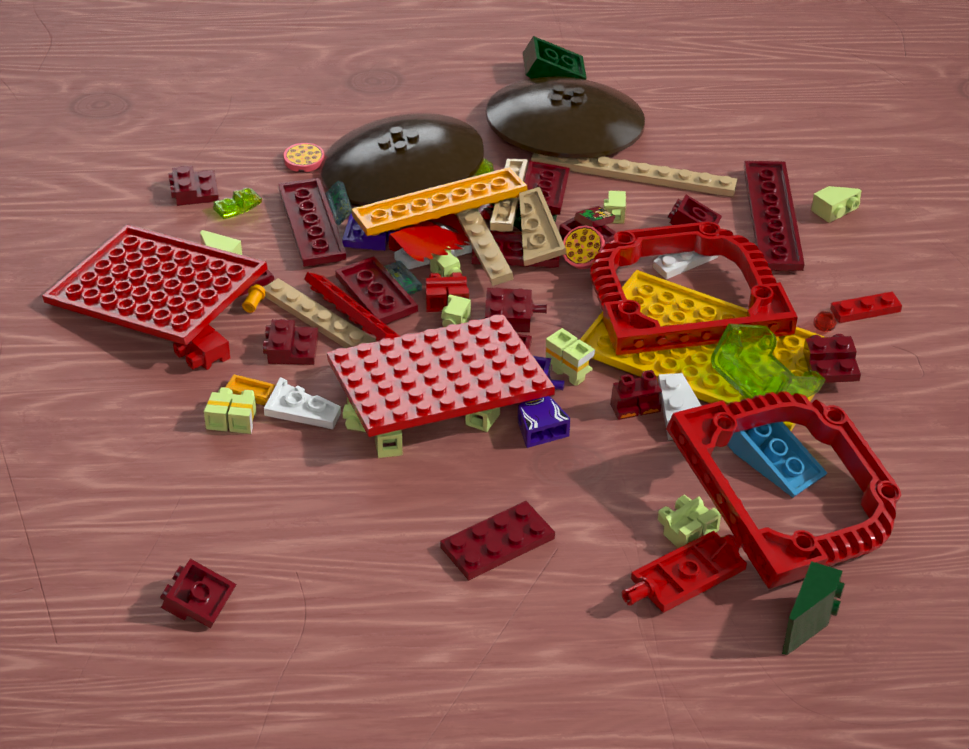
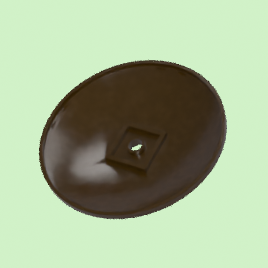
M540 77L512 83L497 91L490 98L486 109V118L489 126L503 140L529 152L558 158H594L617 153L637 142L643 134L645 127L644 113L632 98L607 85L572 77Z
M432 113L396 115L362 125L337 140L324 156L321 163V177L326 189L332 195L338 194L339 188L344 185L349 204L364 206L471 178L483 162L484 145L480 134L471 125L457 118Z

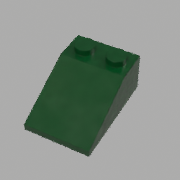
M533 36L522 53L525 76H528L530 79L540 77L587 79L582 55Z
M811 561L789 616L782 654H790L828 626L832 615L837 616L841 601L837 600V598L841 599L845 583L841 582L843 571Z

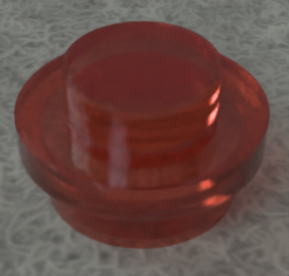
M823 311L817 314L813 324L818 330L828 332L836 328L837 322L832 313Z

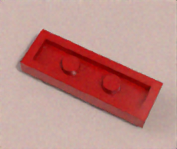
M892 291L832 302L830 310L839 323L899 313L902 310V304Z

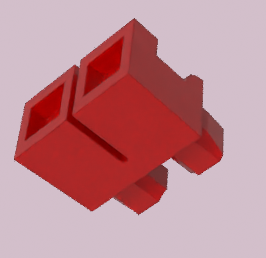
M453 272L450 274V277H441L439 273H430L429 278H426V312H442L444 306H447L449 295L469 299L467 278L462 276L461 272Z
M209 324L187 345L173 343L175 355L179 358L186 355V362L192 370L201 365L208 370L212 366V362L218 359L222 362L231 359L229 341Z

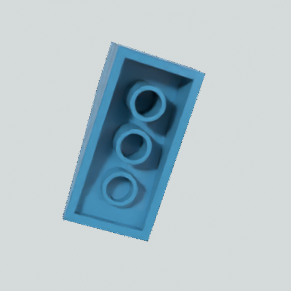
M783 422L769 423L736 432L728 443V447L734 454L792 498L827 474L825 469Z

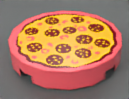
M311 143L291 145L283 153L286 167L296 172H299L298 169L304 170V172L314 171L321 167L324 159L322 148Z
M587 225L578 226L565 236L563 243L566 248V254L563 256L573 267L578 269L591 268L594 257L599 251L603 250L605 240L602 234L594 227Z

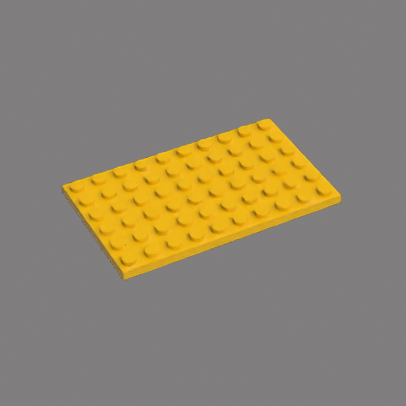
M636 270L622 287L627 300L638 302L641 306L640 312L658 320L660 326L747 317L748 309L639 270ZM602 311L580 339L595 349L592 359L640 377L643 371L653 370L658 382L660 374L683 373L696 397L708 403L723 400L728 405L730 402H739L745 398L751 399L757 395L763 396L769 392L776 394L780 391H787L791 395L799 393L805 395L811 401L822 384H813L803 354L805 338L819 334L796 327L795 335L616 355L603 322ZM783 422L790 431L796 425L791 422Z

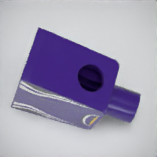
M551 397L521 402L518 405V424L527 448L569 437L570 417Z

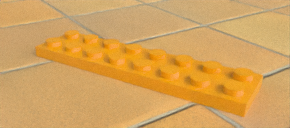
M509 167L352 209V217L367 236H375L381 232L397 230L411 224L416 225L422 221L438 219L448 214H457L470 208L475 209L485 204L498 203L500 200L517 198L519 193L527 191V185Z

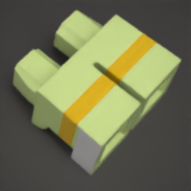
M561 328L546 338V358H551L552 371L557 374H567L569 382L576 386L585 380L587 373L592 371V367L589 366V359L594 357L595 349L580 339L577 340V337Z
M221 387L218 393L212 392L204 410L206 429L228 431L229 428L230 432L251 434L253 418L256 416L254 391L244 390L241 395L233 394L230 388Z

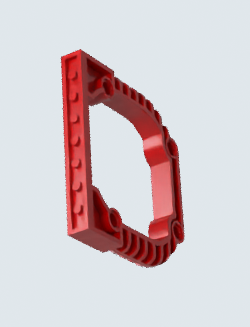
M714 222L619 231L615 233L613 241L607 243L603 250L596 254L592 262L590 271L591 281L603 311V322L616 355L795 335L798 316L781 282L777 283L763 253L759 251V248L754 243L749 242L747 238L741 235H733L732 231L721 229ZM691 251L703 256H724L739 267L751 290L747 317L660 326L658 320L640 312L641 306L638 302L627 300L616 274V269L619 266L632 265L638 262L640 257Z
M780 391L776 394L769 392L763 396L757 395L751 399L745 398L739 402H730L728 405L722 400L672 414L666 430L768 589L805 578L811 561L825 566H832L838 562H845L848 559L872 553L879 549L890 537L896 517V503L901 497V490L842 408L835 405L826 406L819 400L810 402L805 395L799 393L791 395L787 391ZM775 422H791L803 425L816 440L823 444L831 445L863 491L861 505L869 519L860 524L815 537L805 530H797L791 536L769 527L758 529L744 508L742 501L731 488L729 481L724 477L712 459L711 454L715 446L724 447L728 445L733 434L739 431Z

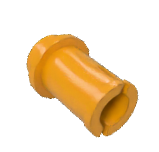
M257 284L251 286L248 290V296L242 304V308L248 313H253L260 300L265 298V289Z

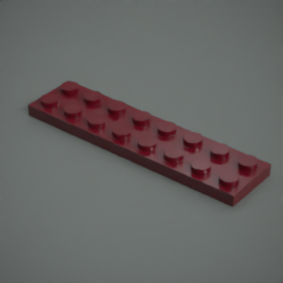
M744 161V173L756 246L763 253L771 271H804L805 263L786 162Z

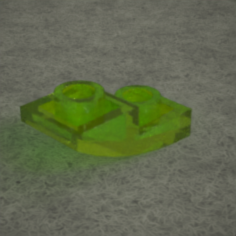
M244 188L233 191L232 199L225 198L214 201L213 209L223 219L231 218L256 207L262 202V198L252 188Z

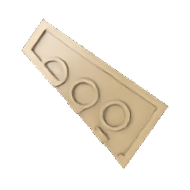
M540 187L519 193L524 266L565 255V245Z

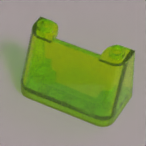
M728 324L711 356L713 368L744 398L751 399L757 395L763 396L769 392L776 394L780 391H787L791 395L799 393L809 397L818 393L826 380L816 371H806L802 376H795L772 355L777 340L775 334L766 326Z

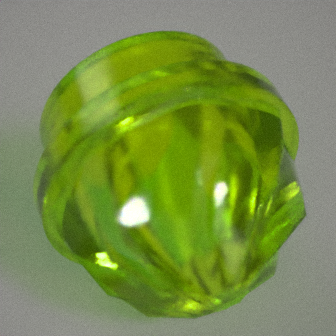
M483 159L475 175L493 172L492 162Z

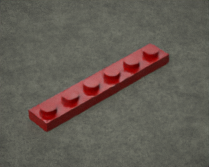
M307 272L304 280L311 285L310 289L323 294L322 298L335 304V308L338 311L348 314V319L352 322L362 325V330L374 335L376 341L400 337V335L327 278Z

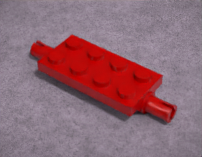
M713 530L632 571L631 580L635 585L622 590V598L625 603L627 602L628 606H631L635 602L648 597L664 613L746 570L747 562L739 554V549L742 547L734 535L727 534L720 537Z

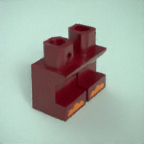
M643 371L641 378L634 379L633 375L630 374L621 375L619 382L613 383L610 405L618 420L637 417L639 414L642 416L661 412L659 394L662 393V390L657 382L654 371Z

